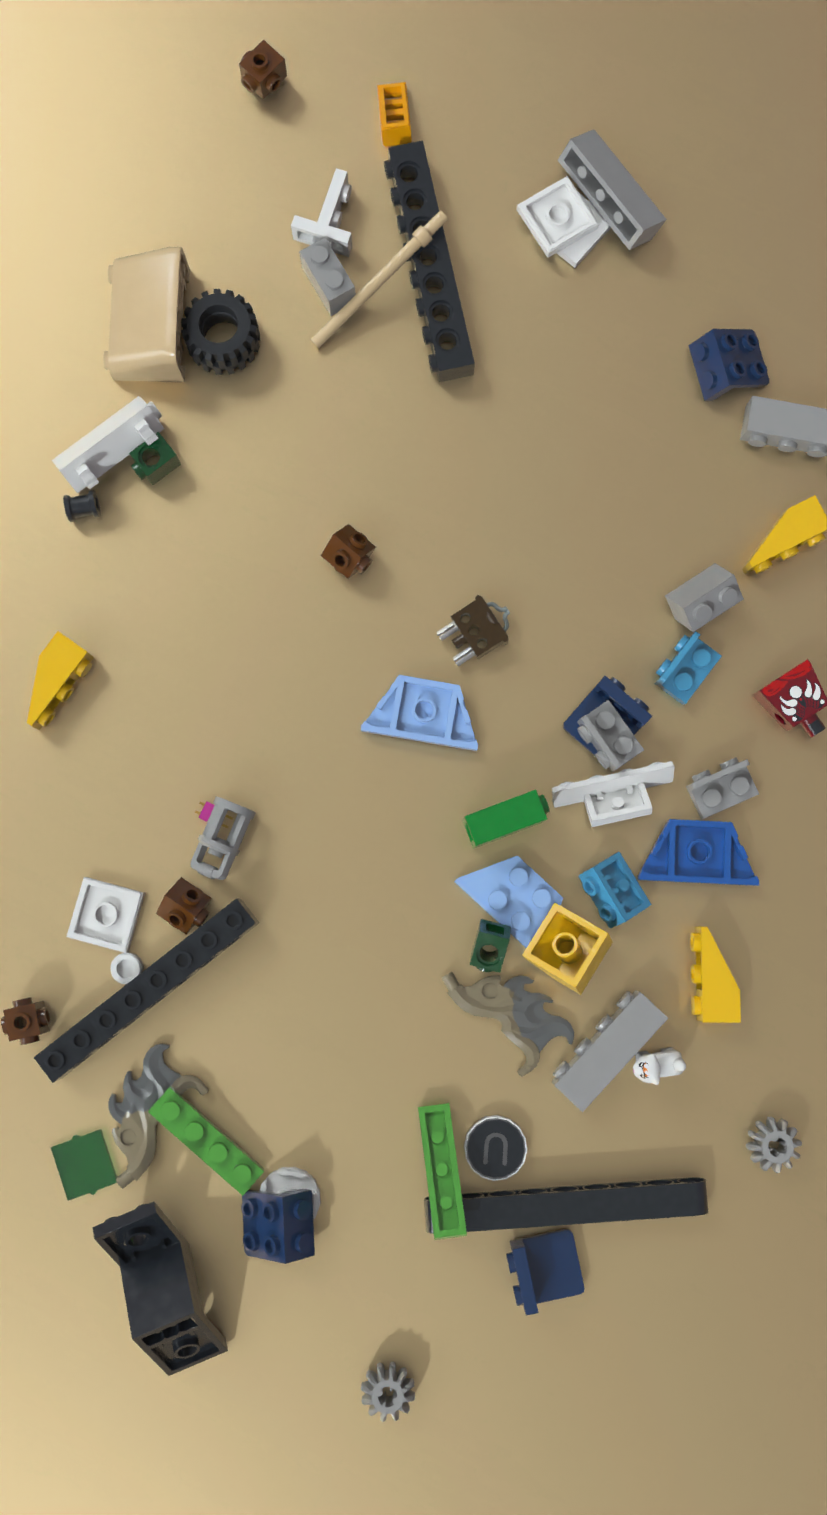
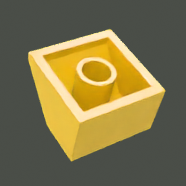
M554 903L522 956L556 981L581 995L613 941L609 933Z

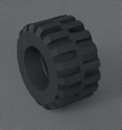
M214 289V294L208 295L207 291L201 293L203 298L199 300L196 297L191 300L192 308L188 306L185 308L184 314L186 318L181 320L183 328L181 332L190 356L193 357L194 362L198 366L202 364L205 371L210 373L214 369L216 375H222L223 370H227L229 375L234 374V369L237 367L243 370L246 368L245 362L249 361L251 363L255 358L253 352H258L260 347L258 342L260 340V332L249 302L245 303L244 297L240 294L234 297V293L231 290H226L225 294H222L220 289ZM227 322L237 327L234 336L225 342L215 343L205 338L207 331L217 323Z

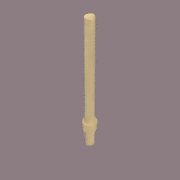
M440 210L424 227L420 225L412 233L413 238L311 341L320 348L421 246L425 248L433 240L431 236L448 220L447 216Z

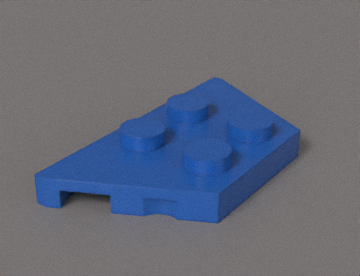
M667 820L638 874V880L759 886V879L753 873L747 860V853L739 843L738 834L732 822Z

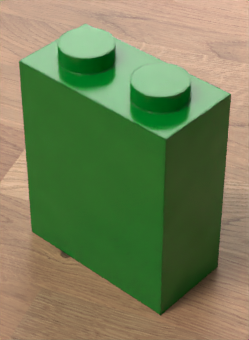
M535 789L466 815L462 821L474 849L543 823L547 820L546 814L550 810L543 794L538 796Z

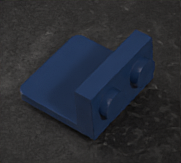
M712 329L688 345L704 401H713L732 388L764 387L769 384L767 367L759 347V340L751 329Z
M604 676L567 718L563 728L595 756L598 751L591 742L587 744L577 730L580 727L577 721L584 715L589 714L609 700L633 735L650 720L652 715L648 713L649 707L637 697L632 699L624 692L626 688L620 681L614 677L609 679Z
M300 1189L283 1194L248 1190L242 1196L243 1245L247 1256L283 1264L315 1256L312 1190Z
M570 1229L510 1240L512 1252L506 1253L510 1274L516 1272L519 1284L513 1286L517 1306L523 1305L526 1316L539 1313L538 1303L580 1295L584 1292L585 1288L575 1240Z

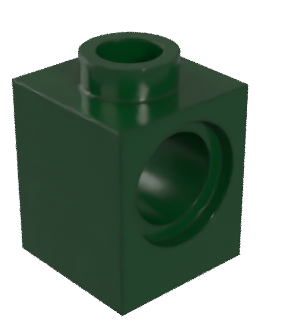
M159 432L156 433L158 439L148 446L144 442L129 453L135 462L131 465L132 469L141 480L147 478L152 485L181 465L176 453ZM150 457H160L157 464L152 466L146 465Z
M481 919L471 952L470 965L483 972L495 971L500 973L510 940L511 926ZM485 945H492L496 947L497 950L493 952H488L484 950L482 947Z

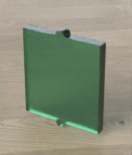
M101 1129L82 1136L76 1134L72 1137V1140L51 1147L68 1201L88 1193L94 1195L97 1190L117 1183V1175Z

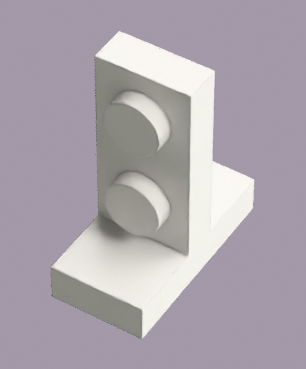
M336 168L317 222L294 215L291 224L293 240L312 245L326 237L334 253L349 257L352 249L351 232L339 229L342 220V212L340 210L343 202L348 203L352 190V185L348 184L347 171Z

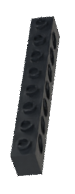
M423 140L389 147L388 160L384 161L387 180L392 179L394 188H390L393 207L398 206L400 215L396 216L399 234L405 233L407 243L413 238L412 233L420 225L424 227L439 212ZM410 177L415 180L412 182H406L403 179ZM416 204L421 206V208L413 210L409 206ZM442 225L431 236L433 240L425 248L421 246L406 261H411L413 268L412 271H409L412 289H418L419 298L415 299L417 313L419 317L424 316L426 326L422 327L425 345L430 344L432 354L428 355L431 373L437 372L439 382L474 375L475 367ZM425 259H431L435 263L432 265H424L421 262ZM430 287H438L441 289V291L438 293H431L427 289H429ZM438 314H443L447 316L448 319L445 321H437L434 319V316ZM444 342H450L455 347L446 350L440 345Z
M236 898L47 1046L34 1059L52 1083L62 1079L257 926L259 921L242 899Z

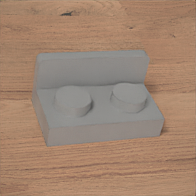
M609 700L577 721L580 726L577 728L580 736L587 744L591 742L598 751L595 756L604 769L609 767L614 772L644 751Z
M737 757L719 764L722 770L711 775L708 769L692 776L694 783L687 785L686 788L701 820L759 795L746 767L750 765L748 759L739 762Z

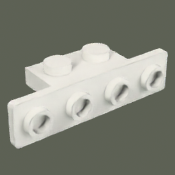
M672 761L665 763L655 762L642 768H628L610 775H595L587 780L564 782L552 788V802L555 808L584 802L591 827L652 814V805L646 788L673 782L675 767Z

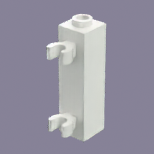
M138 396L52 461L77 493L85 487L91 489L99 483L97 478L130 455L129 453L144 442L149 446L158 439L156 433L165 429L158 420L162 415L152 401L147 404Z

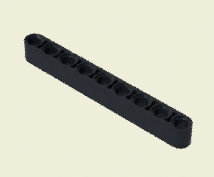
M697 1177L462 1193L467 1232L699 1216L708 1213L706 1179ZM429 1197L424 1198L426 1232L434 1234Z

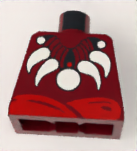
M808 659L753 694L757 702L786 731L801 724L807 735L812 738L826 729L816 713L827 706V697Z

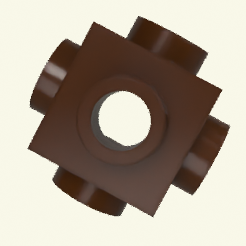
M265 40L259 43L252 51L246 52L239 63L243 86L250 93L255 92L262 99L269 93L277 91L282 81L287 77L285 58Z
M348 524L332 535L321 557L329 562L337 572L349 579L357 572L362 574L367 570L373 561L370 556L376 546L368 541L364 534Z
M181 877L164 895L156 914L166 920L171 926L187 935L195 925L199 928L205 922L210 913L206 908L212 898Z
M29 997L12 1001L13 1008L3 1010L4 1016L1 1018V1026L4 1035H8L9 1042L19 1039L20 1045L40 1041V1034L50 1032V1013L48 1008L45 1007L44 1001L32 1003V998ZM22 1017L26 1019L25 1027L23 1026Z

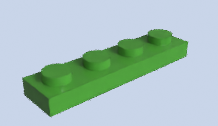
M169 1086L148 1110V1113L242 1196L264 1172V1168L173 1087Z
M447 1103L418 1107L434 1240L467 1236L450 1105Z

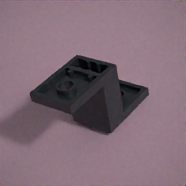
M155 1202L139 1205L135 1210L118 1217L108 1218L104 1223L92 1227L96 1242L120 1267L132 1340L168 1376L228 1351L226 1339L203 1313L190 1245Z

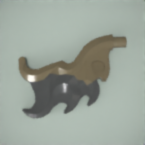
M453 972L442 977L448 989V995L461 1009L474 1016L494 1018L501 1022V1031L526 1056L525 1064L517 1071L520 1076H525L537 1066L541 1050L554 1037H566L568 1043L572 1045L574 1030L571 1024L564 1018L551 1015L543 1009L544 1002L553 1003V1000L545 994L530 993L524 990L525 984L534 982L531 978L522 975L515 976L502 986L500 985V975L485 977L472 986L463 987L462 984L459 985Z
M157 1044L149 1049L143 1060L142 1075L138 1080H133L132 1071L127 1072L123 1083L124 1098L122 1103L117 1102L116 1094L114 1093L111 1094L108 1101L111 1116L121 1124L120 1128L115 1127L112 1129L113 1138L128 1161L127 1170L116 1178V1182L122 1189L133 1180L137 1181L148 1169L156 1151V1124L158 1121L148 1113L153 1104L169 1086L173 1087L180 1095L190 1088L196 1089L201 1095H205L208 1092V1088L196 1076H182L166 1065L163 1059V1052L170 1047L169 1044Z

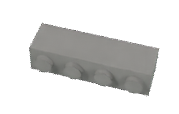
M593 129L570 139L558 162L625 246L631 250L652 240L667 219L598 133Z
M752 396L745 407L740 440L748 441V444L755 447L770 445L778 447L783 452L798 450L808 452L807 454L812 457L827 456V409Z
M635 990L633 993L629 991L625 993L616 1004L619 1009L611 1017L608 1014L604 1016L595 1027L598 1030L597 1033L590 1040L587 1037L584 1038L574 1049L575 1057L569 1063L563 1061L553 1072L555 1078L552 1083L582 1112L668 1019L640 991Z

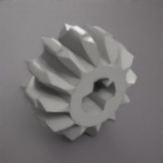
M767 1117L766 1126L761 1121H756L755 1124L759 1131L757 1133L752 1130L748 1131V1135L754 1139L753 1142L746 1144L748 1150L754 1151L750 1159L754 1163L760 1162V1168L764 1171L772 1167L774 1172L780 1173L782 1164L791 1169L793 1167L789 1160L791 1156L795 1159L800 1158V1154L794 1151V1148L802 1146V1141L794 1138L798 1132L797 1129L788 1127V1121L782 1118L776 1123L775 1118ZM777 1141L779 1143L778 1148H770L769 1142Z
M380 1362L377 1364V1373L372 1370L367 1371L366 1377L368 1381L361 1383V1391L365 1393L361 1401L363 1405H370L368 1412L370 1416L375 1415L379 1411L382 1422L387 1419V1414H391L394 1421H397L399 1419V1410L403 1413L410 1411L408 1402L415 1400V1392L411 1390L414 1387V1379L406 1378L407 1369L405 1367L396 1372V1363L391 1362L389 1370H385L384 1365ZM390 1387V1391L393 1390V1395L386 1396V1391L383 1393V1388Z

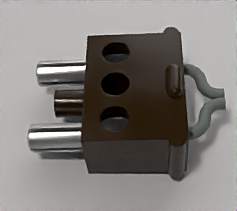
M477 595L475 601L451 616L453 622L437 631V636H440L439 639L443 641L459 630L461 634L451 641L457 649L466 643L469 645L468 648L453 657L454 662L457 661L456 665L460 666L473 656L480 659L501 644H508L506 631L509 628L507 616L510 612L506 606L501 608L494 602L486 603L482 596ZM490 606L499 612H504V628H502L490 610ZM464 616L471 618L467 623L462 622L461 619ZM476 628L479 632L477 635H471L469 633L470 630ZM480 641L487 643V646L484 648H479L477 645Z

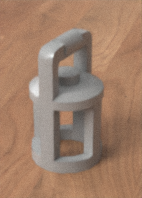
M216 796L213 802L215 806L203 834L198 837L199 843L190 864L193 869L210 879L224 880L229 873L235 856H238L240 852L238 849L250 820H253L256 812ZM229 810L237 813V816L225 841L218 838L217 835ZM208 847L207 853L219 858H222L223 854H225L219 869L202 862Z

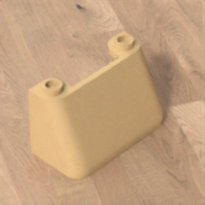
M166 247L117 258L114 260L113 265L108 266V280L112 284L109 350L104 351L103 361L104 368L110 371L113 380L185 382V366H180L184 351L181 343V320L183 315V293L186 291V283H189L190 268L182 247Z

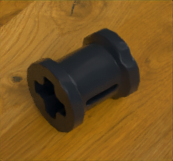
M95 490L89 491L86 495L75 497L64 495L65 513L70 522H75L76 518L101 516L100 504Z

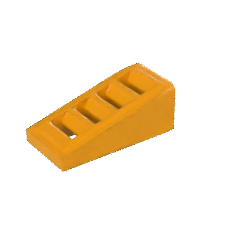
M406 82L377 85L383 145L388 147L411 143ZM401 96H402L401 99H392V100H385V99H384V98H392V97H401Z

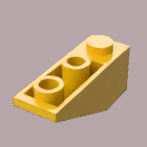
M814 495L785 511L743 567L744 574L753 570L756 574H759L773 566L771 561L779 557L783 561L800 552L798 550L799 547L805 544L813 547L826 539L824 534L827 533V516L817 497Z
M59 631L56 632L38 659L27 717V724L37 730L51 723L56 714L54 710L60 702H65L69 699L74 691L72 686L79 677L83 678L92 667L91 661L94 657Z
M695 926V933H691L690 937L691 951L695 952L696 964L691 965V981L696 983V996H692L691 999L692 1014L696 1015L697 1021L703 1023H741L740 989L708 927Z

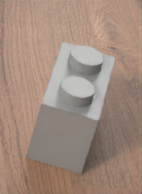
M325 237L299 251L302 269L330 316H333L356 293L354 284Z
M716 563L665 595L675 620L692 632L744 599L735 575Z

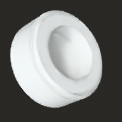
M122 953L114 958L110 969L112 977L117 982L128 984L143 972L144 965L138 955Z

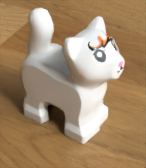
M673 1047L661 1048V1051L657 1053L639 1051L635 1054L636 1062L633 1065V1073L645 1083L658 1085L660 1077L680 1075L686 1069V1063L682 1059L681 1053Z

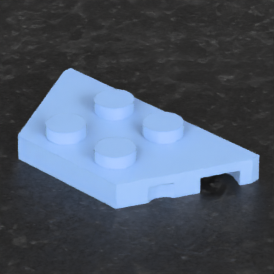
M399 675L367 720L361 725L362 732L472 751L478 750V743L475 739L468 710L464 703V697L460 685Z
M514 856L477 870L454 881L499 924L511 926L510 934L525 948L531 942L553 904L557 903L561 906L563 897L519 856Z

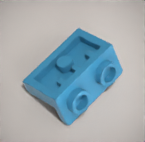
M696 631L690 637L684 635L674 648L678 653L673 660L670 661L666 658L656 671V674L660 677L654 684L682 705L688 702L722 657L699 639L700 634Z
M620 852L611 855L579 875L585 892L590 895L598 908L600 917L607 923L609 928L628 921L652 905Z

